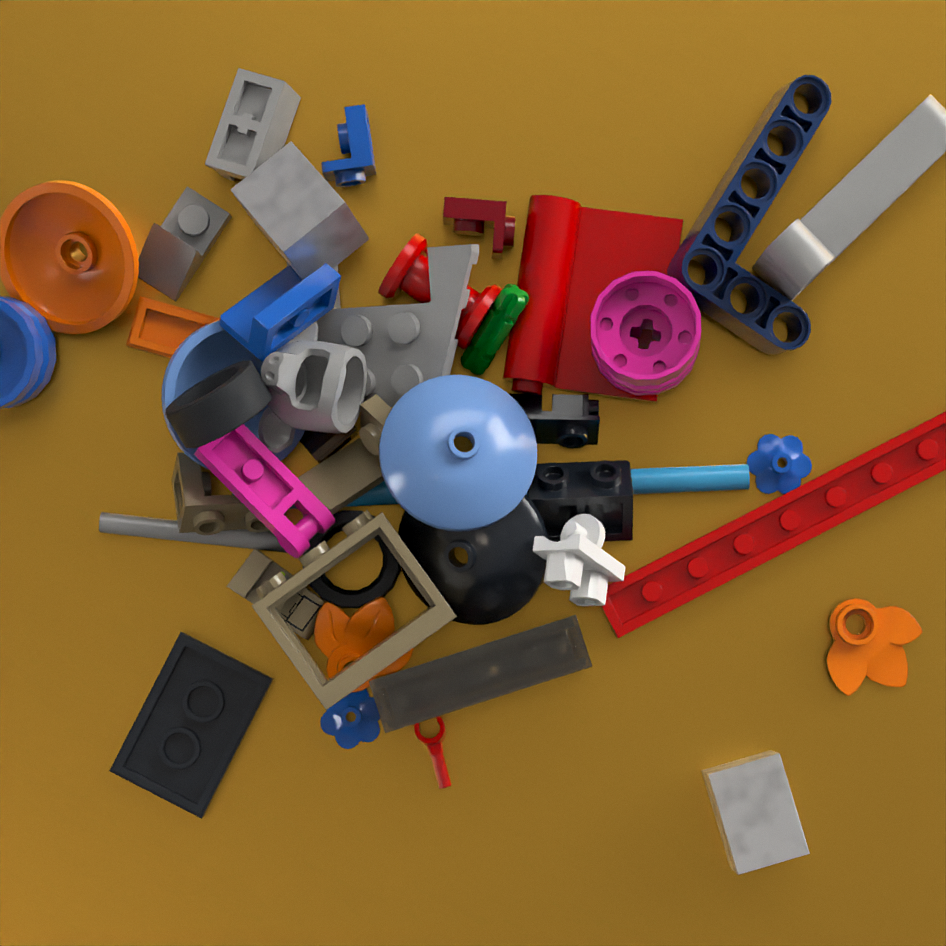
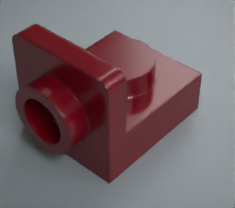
M444 197L443 223L444 225H453V233L480 236L484 234V228L494 229L492 258L502 259L503 246H514L516 216H506L507 201Z

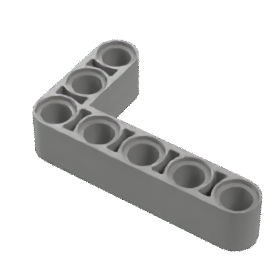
M929 95L801 220L797 218L763 251L752 269L770 287L792 301L946 152V109L932 95Z

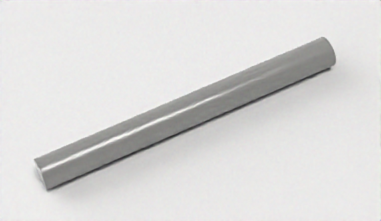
M101 512L99 520L100 533L248 549L255 548L257 550L287 553L270 530L255 533L247 529L221 531L213 535H200L196 532L179 533L178 521L172 519Z

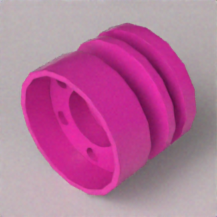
M635 271L613 280L598 296L590 316L592 355L600 373L617 389L633 395H658L677 387L692 371L699 353L701 341V312L692 293L676 278L657 271ZM643 329L652 330V337L656 340L650 342L648 349H640L638 339L634 338L640 337Z

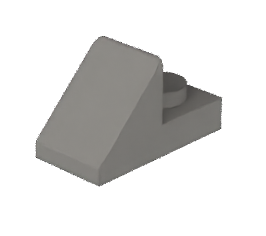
M187 186L162 225L159 226L156 223L152 225L138 258V278L176 302L232 218L230 213Z

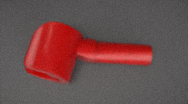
M436 714L440 730L435 737L425 738L421 735L418 719L414 725V732L419 742L427 746L438 787L442 789L451 786L442 746L446 736V726L442 718Z

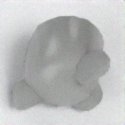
M317 321L284 346L269 354L261 366V379L271 392L272 399L259 421L258 434L260 441L272 453H278L292 445L296 429L324 433H347L354 427L360 414V404L363 403L367 384L365 355L359 349L350 346L317 341L319 331Z

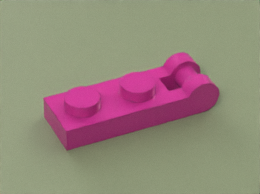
M244 424L223 437L200 446L194 453L276 536L282 548L294 558H300L310 548L309 541L318 532L324 534L335 523V518L329 509ZM293 505L303 515V518L296 525L284 515Z

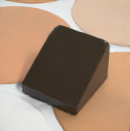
M354 425L347 433H324L305 430L300 442L320 464L358 435V429Z

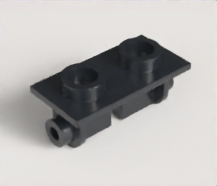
M508 393L526 413L532 425L537 444H559L562 447L572 449L598 444L600 424L599 400L589 399V394H552V411H542V395Z

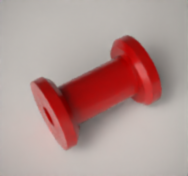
M416 233L409 240L384 277L378 294L386 299L395 298L402 290L420 303H429L431 301L428 244L425 237ZM496 284L488 285L482 293L467 285V289H470L466 309L461 310L458 329L455 335V339H458L457 346L465 350L470 345L473 336L488 311L492 309L494 301L502 290Z

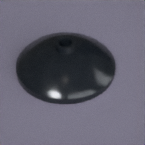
M527 495L523 497L521 502L506 517L492 525L471 531L438 529L417 520L407 511L403 513L398 535L457 616L452 621L462 624L484 625L504 620L528 604L539 590L544 580L547 561L533 552L535 536H544L548 539L538 509ZM456 547H461L467 552V563H462L456 558ZM402 568L407 583L413 592L427 607H430Z

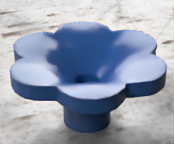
M767 434L759 439L757 451H754L747 457L746 464L749 466V472L756 476L755 485L760 492L771 494L779 491L784 495L801 486V479L809 475L812 463L810 458L802 453L803 444L798 437L788 435L780 439L774 434ZM778 459L784 460V468L778 466Z
M367 688L359 692H351L326 710L320 720L321 728L326 734L335 736L338 745L345 749L354 748L360 741L372 742L380 734L378 721L384 714V705L378 698L369 697ZM348 712L355 713V721L351 722L347 719Z

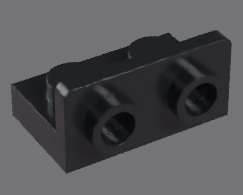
M603 460L536 465L535 475L528 489V497L534 503L543 519L548 540L554 542L561 541L560 535L565 523L579 514H590L602 523L605 529L604 542L633 540V487L629 461Z

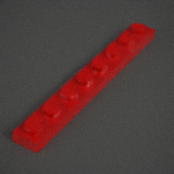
M946 411L624 576V581L610 583L607 588L605 605L600 607L616 638L624 636L946 470Z

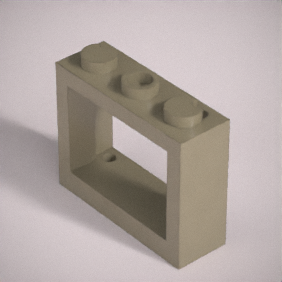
M366 510L342 527V530L347 535L344 540L331 549L325 541L321 542L299 558L304 568L287 580L283 573L280 572L256 589L261 599L252 605L253 609L326 710L457 617L382 512L373 518L369 511ZM379 534L430 607L334 676L327 679L276 607Z

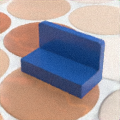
M325 263L302 280L291 266H287L221 314L219 324L259 360L264 361L269 354L284 346L334 308L341 275Z

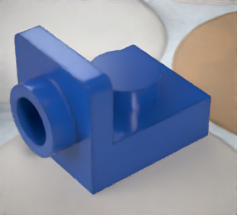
M365 104L344 107L346 123L337 124L341 154L351 153V158L321 163L322 174L325 180L335 181L337 187L361 185L366 183L365 176L377 175L369 117Z

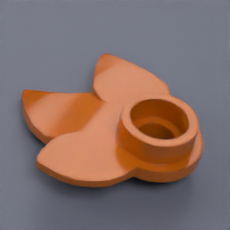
M381 596L371 600L355 611L351 617L333 603L327 601L323 603L315 619L314 640L321 652L328 657L326 669L329 678L341 671L348 662L355 661L394 633V616L385 597ZM414 648L352 691V693L368 688L377 676L389 675L401 670L408 663Z
M848 599L838 604L832 611L829 620V629L834 642L826 658L829 674L836 687L845 695L850 696L860 687L865 676L881 685L904 687L907 682L908 663L902 645L912 642L922 634V628L916 619L908 611L900 607L888 606L876 609L874 605L863 599ZM853 614L860 616L864 623L862 631L855 635L851 634L846 628V620Z

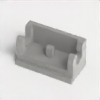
M238 68L205 165L231 181H234L235 178L243 180L284 147L301 97L283 80Z

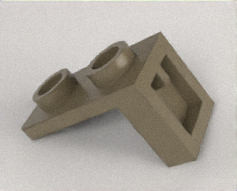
M377 394L360 404V438L298 478L329 509L332 515L384 481L379 462V442L383 426L392 408Z
M184 452L177 453L171 481L179 533L196 532L200 535H213L221 531L247 529L255 533L269 530L235 495L211 496L209 472H201L200 465L190 459Z

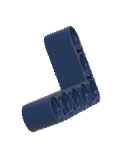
M815 75L798 77L781 87L773 95L667 269L668 276L676 278L692 293L700 311L759 351L768 355L781 354L803 346L811 333L810 319L800 306L735 262L829 111L832 103L830 89L821 78ZM794 92L801 93L807 99L809 109L807 114L799 111L795 106ZM769 133L776 135L781 140L783 145L781 156L774 154L769 149L767 144ZM743 175L750 177L757 186L755 199L748 197L743 192L741 187ZM717 217L724 219L731 228L729 242L720 239L716 234L714 223ZM690 260H695L703 266L705 279L702 285L695 283L688 274ZM734 288L740 290L747 300V307L743 314L737 312L730 302V295ZM776 317L781 318L788 327V336L785 342L780 341L773 332V322Z

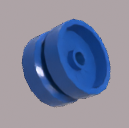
M0 296V409L18 407L36 398L50 381L57 360L55 337L45 317L29 303L8 296Z

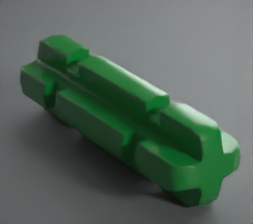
M507 284L500 291L492 309L488 311L473 336L472 342L467 346L460 358L461 365L464 368L469 369L476 375H481L485 372L494 359L497 350L500 349L516 323L519 314L522 313L527 305L529 296L526 291L519 289L515 284Z

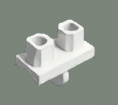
M579 514L568 520L562 529L561 541L554 542L544 536H535L533 552L547 561L544 583L553 589L570 590L569 600L577 606H604L608 582L624 581L626 566L601 549L605 540V529L602 523L592 515Z

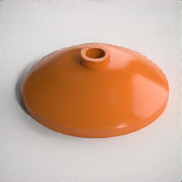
M55 180L28 188L12 200L0 219V277L11 298L29 303L45 317L51 330L64 334H85L101 329L118 318L127 308L137 286L139 273L138 253L128 224L118 209L108 199L83 184ZM80 242L85 246L88 256L81 252Z

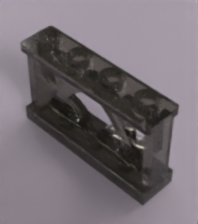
M573 615L371 680L369 684L384 731L388 733L592 667V663L577 617Z

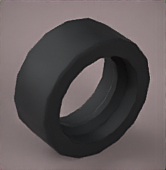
M241 361L210 375L185 391L166 408L165 415L186 448H197L223 437L249 421L268 405L272 396L252 361Z
M342 510L333 514L335 523L324 534L318 532L309 541L310 548L303 555L321 542L325 541L327 543L336 533L343 531L342 527L364 511ZM378 534L374 539L379 543L383 553V566L378 577L369 586L359 590H345L335 586L326 577L325 573L309 585L323 600L341 608H361L373 599L381 596L385 597L394 588L401 571V565Z

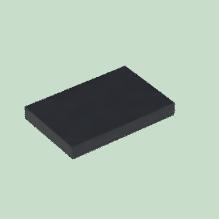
M180 632L109 771L202 819L274 678L184 632Z

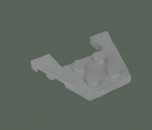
M479 244L427 247L431 298L429 303L341 308L340 291L338 288L334 308L317 320L319 329L317 341L350 346L359 349L365 355L367 384L363 402L377 394L390 407H394L405 393L418 384L435 377L450 375L458 343L455 335L461 310L466 309L470 294V289H467L472 265L477 264ZM338 265L333 268L336 272H338Z

